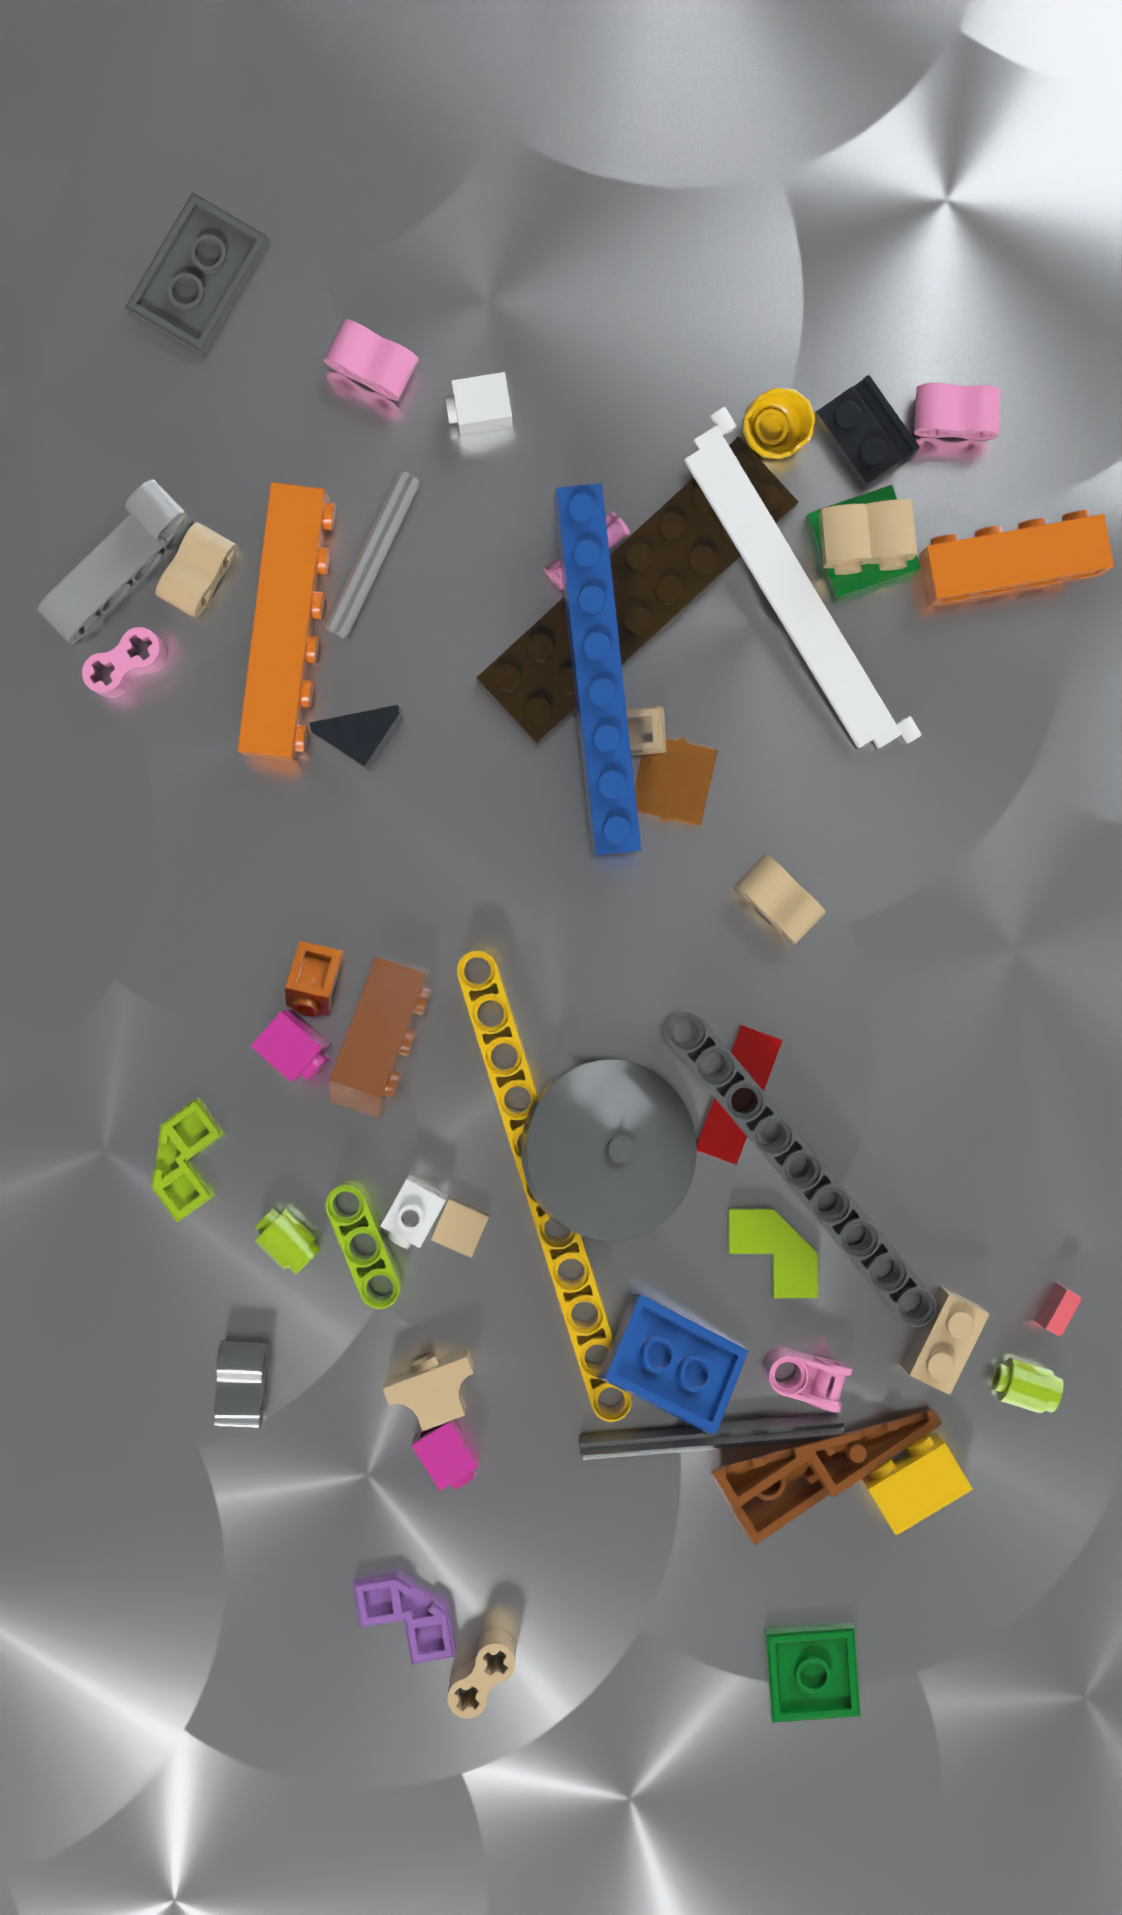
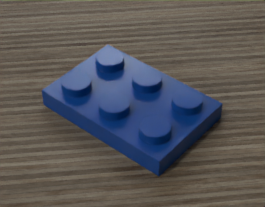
M632 1294L598 1378L707 1433L716 1434L749 1351L641 1294Z

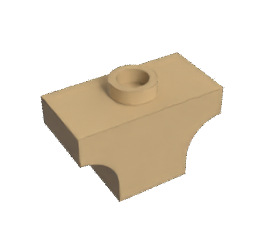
M469 1348L437 1360L436 1355H429L411 1363L412 1370L386 1379L382 1388L388 1405L400 1404L410 1408L416 1414L422 1431L465 1416L467 1405L461 1391V1384L468 1376L474 1373L475 1364Z

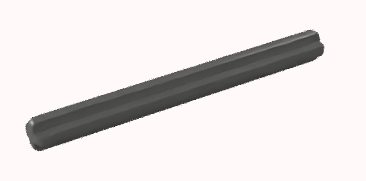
M839 1413L721 1422L716 1434L707 1433L693 1425L584 1433L579 1437L581 1458L592 1460L811 1442L844 1434V1423Z

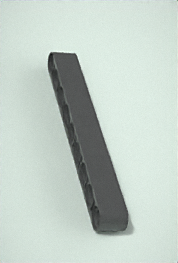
M676 1009L669 1013L663 1023L665 1039L890 1309L908 1326L916 1328L929 1324L937 1312V1301L933 1294L744 1067L698 1014L688 1009ZM684 1018L692 1019L696 1024L694 1037L687 1042L676 1041L673 1034L675 1024ZM711 1053L722 1054L725 1062L723 1070L716 1076L705 1075L702 1069L703 1060ZM740 1088H750L753 1093V1100L750 1106L744 1110L733 1109L731 1104L733 1093ZM769 1122L779 1123L781 1126L779 1139L772 1144L762 1143L760 1132L764 1125ZM802 1156L807 1157L810 1165L807 1173L799 1178L791 1177L789 1175V1166L793 1159ZM826 1191H835L838 1197L835 1207L829 1211H819L817 1205L819 1197ZM856 1225L864 1226L866 1234L862 1242L857 1245L847 1244L846 1235L850 1228ZM886 1259L893 1260L894 1268L892 1273L886 1278H875L874 1271L878 1263ZM921 1294L922 1301L913 1312L903 1311L904 1300L909 1295Z

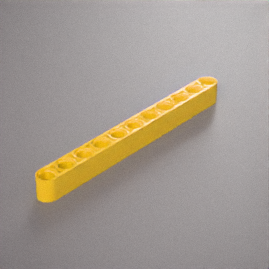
M471 951L465 954L458 963L457 975L590 1403L595 1414L600 1419L608 1422L619 1421L630 1411L632 1405L631 1394L598 1378L603 1363L594 1364L585 1357L586 1351L593 1345L600 1344L609 1349L614 1336L583 1237L570 1231L562 1237H553L547 1233L545 1224L550 1217L542 1210L533 1197L524 1175L521 1147L518 1143V1138L523 1132L526 1118L538 1097V1092L500 970L494 957L489 953ZM477 957L486 960L491 970L489 978L479 984L471 982L465 972L467 963ZM493 1000L502 1006L504 1017L501 1023L489 1026L481 1021L478 1011L485 1001ZM506 1043L514 1047L518 1057L516 1063L509 1068L498 1067L492 1060V1051L495 1046ZM512 1087H523L529 1092L531 1101L527 1108L513 1110L507 1105L505 1094ZM573 1258L581 1262L584 1269L578 1278L569 1280L560 1275L558 1268L564 1260ZM585 1301L592 1303L597 1309L593 1319L581 1322L573 1317L571 1312L576 1304ZM613 1387L623 1393L622 1400L615 1406H606L598 1399L600 1393L606 1388Z

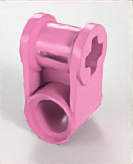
M785 1347L772 1349L766 1354L762 1364L764 1377L771 1387L782 1396L801 1400L832 1412L841 1411L842 1403L839 1402L846 1376L852 1375L853 1367L828 1357L813 1356ZM785 1362L795 1364V1372L790 1379L785 1381L775 1379V1371L778 1366Z

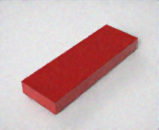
M740 1024L730 1052L764 1091L783 1040ZM746 1087L740 1088L733 1093L731 1098L733 1109L744 1110L750 1106L753 1100L751 1089ZM713 1097L696 1141L697 1151L737 1165L747 1136Z

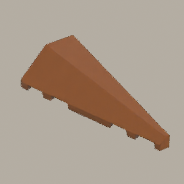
M929 1410L712 1470L711 1475L723 1501L745 1537L752 1544L757 1545L828 1495L834 1498L940 1426L942 1421L934 1410Z

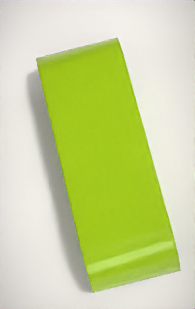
M352 1180L343 1181L335 1186L326 1199L325 1207L328 1218L360 1297L371 1308H388L395 1303L403 1285L402 1274L385 1236V1232L380 1227L381 1223L368 1191L359 1182ZM345 1191L356 1195L359 1200V1210L352 1214L342 1212L337 1206V1195ZM361 1233L372 1236L376 1242V1251L368 1255L357 1252L353 1245L354 1236ZM377 1275L386 1276L393 1284V1292L385 1296L375 1294L370 1288V1279Z

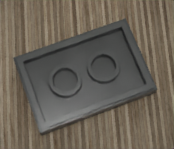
M192 192L130 297L125 309L128 313L205 357L271 244L270 237Z

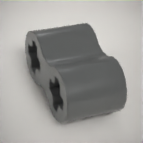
M220 1342L216 1370L215 1426L261 1428L265 1408L267 1343Z

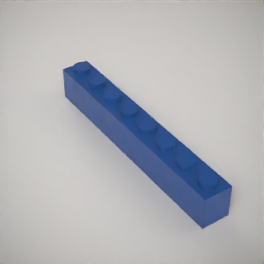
M602 483L558 487L555 490L553 500L592 856L641 851Z

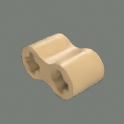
M199 522L194 523L184 536L174 559L162 574L156 588V596L194 618L199 617L210 602L219 581L234 560L238 548L237 544Z
M765 854L735 885L739 893L793 944H796L826 913L821 904L768 854Z
M495 1628L486 1631L481 1635L477 1643V1651L474 1657L469 1662L459 1665L452 1672L447 1702L449 1709L454 1715L464 1719H471L480 1715L487 1705V1698L491 1689L512 1676L516 1662V1643L509 1632ZM499 1651L504 1653V1659L499 1656L493 1660L488 1659V1652L492 1655H496ZM471 1686L476 1688V1694L472 1691L467 1692L465 1695L460 1693L461 1688L465 1691L470 1689Z

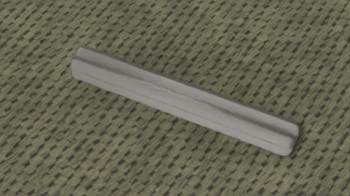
M398 471L325 623V627L329 632L344 638L349 635L419 487V479L405 471Z

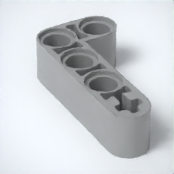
M155 480L146 481L130 495L125 504V509L130 515L54 587L39 604L38 612L69 644L79 641L88 634L182 542L187 531L194 524L191 517Z

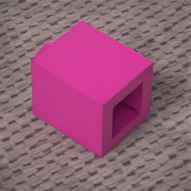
M457 1419L425 1431H420L414 1435L411 1446L439 1491L450 1485L453 1489H458L476 1476L474 1470L479 1466L480 1456Z

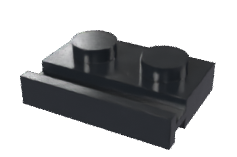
M870 375L864 377L862 381L855 386H851L815 413L816 420L864 488L899 465L907 457L916 453L920 448Z

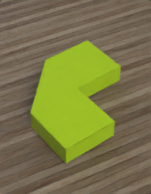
M196 1098L160 1125L159 1145L155 1169H153L151 1188L177 1223L215 1196V1193L190 1161V1158L221 1137L225 1132L200 1098Z
M728 1207V1253L772 1254L773 1298H818V1253L772 1207Z

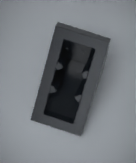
M393 705L309 722L311 732L363 768L369 770L403 717L400 707Z

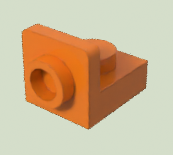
M299 941L285 985L286 1006L305 1016H316L317 1014L328 1016L331 1010L332 993L343 959V951Z

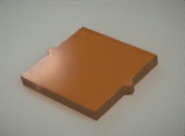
M666 738L667 752L641 755L635 782L637 812L660 817L663 823L668 822L670 819L701 826L718 750L689 744L685 738H680L678 741Z

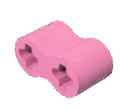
M344 319L323 361L336 372L368 386L384 397L398 401L419 359L413 352L402 345L375 334L355 321Z
M926 383L917 386L914 434L927 438L957 437L968 440H990L998 437L1001 389L989 385L957 386L947 383Z
M135 627L128 630L122 636L120 643L113 650L90 656L83 665L82 678L85 685L97 694L106 698H118L128 691L131 682L136 677L159 671L167 661L168 649L165 642L151 630L144 627ZM142 642L149 645L147 650L150 656L145 660L138 656L140 654L138 645ZM105 667L112 670L110 676L113 681L108 685L101 681L104 678L101 671Z

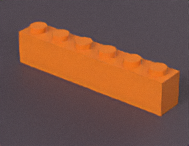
M271 482L237 750L244 756L297 762L298 752H305L308 726L302 725L304 707H311L314 688L313 681H307L309 663L316 664L319 651V637L313 636L314 620L322 619L325 600L324 592H318L320 574L327 575L330 562V548L324 547L326 530H333L336 512L335 504L329 503L330 498L323 488Z

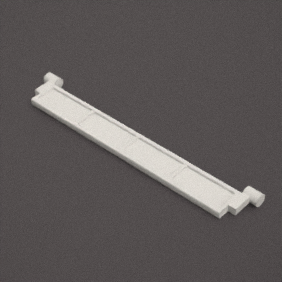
M726 407L721 408L710 416L715 427L692 441L698 451L685 458V464L856 747L860 748L873 740L878 749L902 735L907 744L922 735L911 716H908L897 724L895 723L723 437L737 426Z

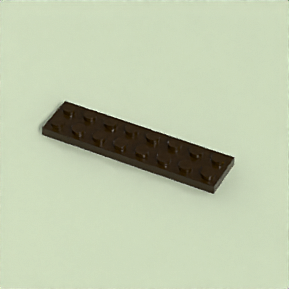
M738 436L729 447L777 524L797 506L799 501ZM695 478L691 479L610 554L622 666L742 557ZM564 597L476 677L477 681L536 745L576 709Z

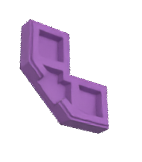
M399 1572L354 1579L353 1588L360 1628L404 1620L411 1664L456 1656L450 1612L447 1606Z

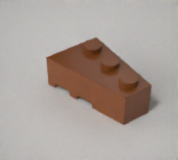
M375 956L329 1080V1102L380 1119L386 1098L394 1097L402 1072L396 1071L401 1055L409 1056L417 1031L410 1029L415 1014L423 1016L431 994V990L424 988L426 973Z

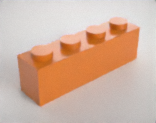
M1089 510L1067 513L1062 516L1061 522L1050 524L1045 523V518L1026 520L1018 524L1017 530L1002 532L1001 526L986 527L976 530L974 532L975 537L958 540L957 534L932 538L930 540L931 545L926 546L919 554L928 606L1101 576L1114 567L1105 514L1090 516Z

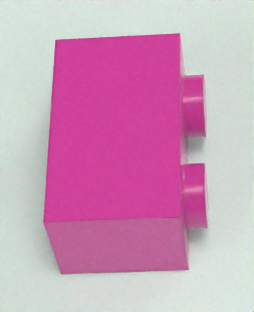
M293 1009L281 1011L250 1046L292 1083L302 1077L306 1080H309L311 1077L313 1078L329 1061L330 1057L325 1051L332 1044Z

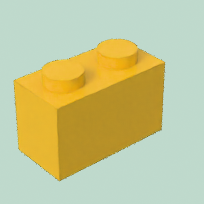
M938 1433L931 1437L929 1434H926L907 1447L906 1452L894 1459L888 1460L862 1478L896 1536L973 1490L946 1443Z

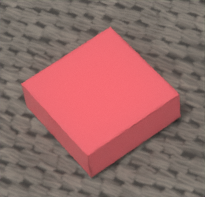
M1056 1283L1035 1321L1055 1335H1062L1080 1304L1081 1297Z

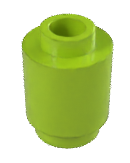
M272 1208L254 1227L260 1233L254 1241L284 1270L289 1268L295 1275L320 1251V1248L313 1242L316 1237L286 1208L279 1214Z
M1009 1358L1004 1365L999 1364L993 1375L992 1389L997 1391L999 1401L1041 1414L1044 1411L1054 1412L1057 1409L1063 1393V1379L1054 1376V1372L1050 1369Z

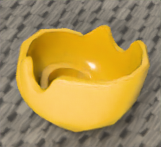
M770 389L755 398L744 412L745 416L742 419L744 437L749 448L763 458L783 459L791 456L807 444L813 436L815 414L809 400L795 389Z

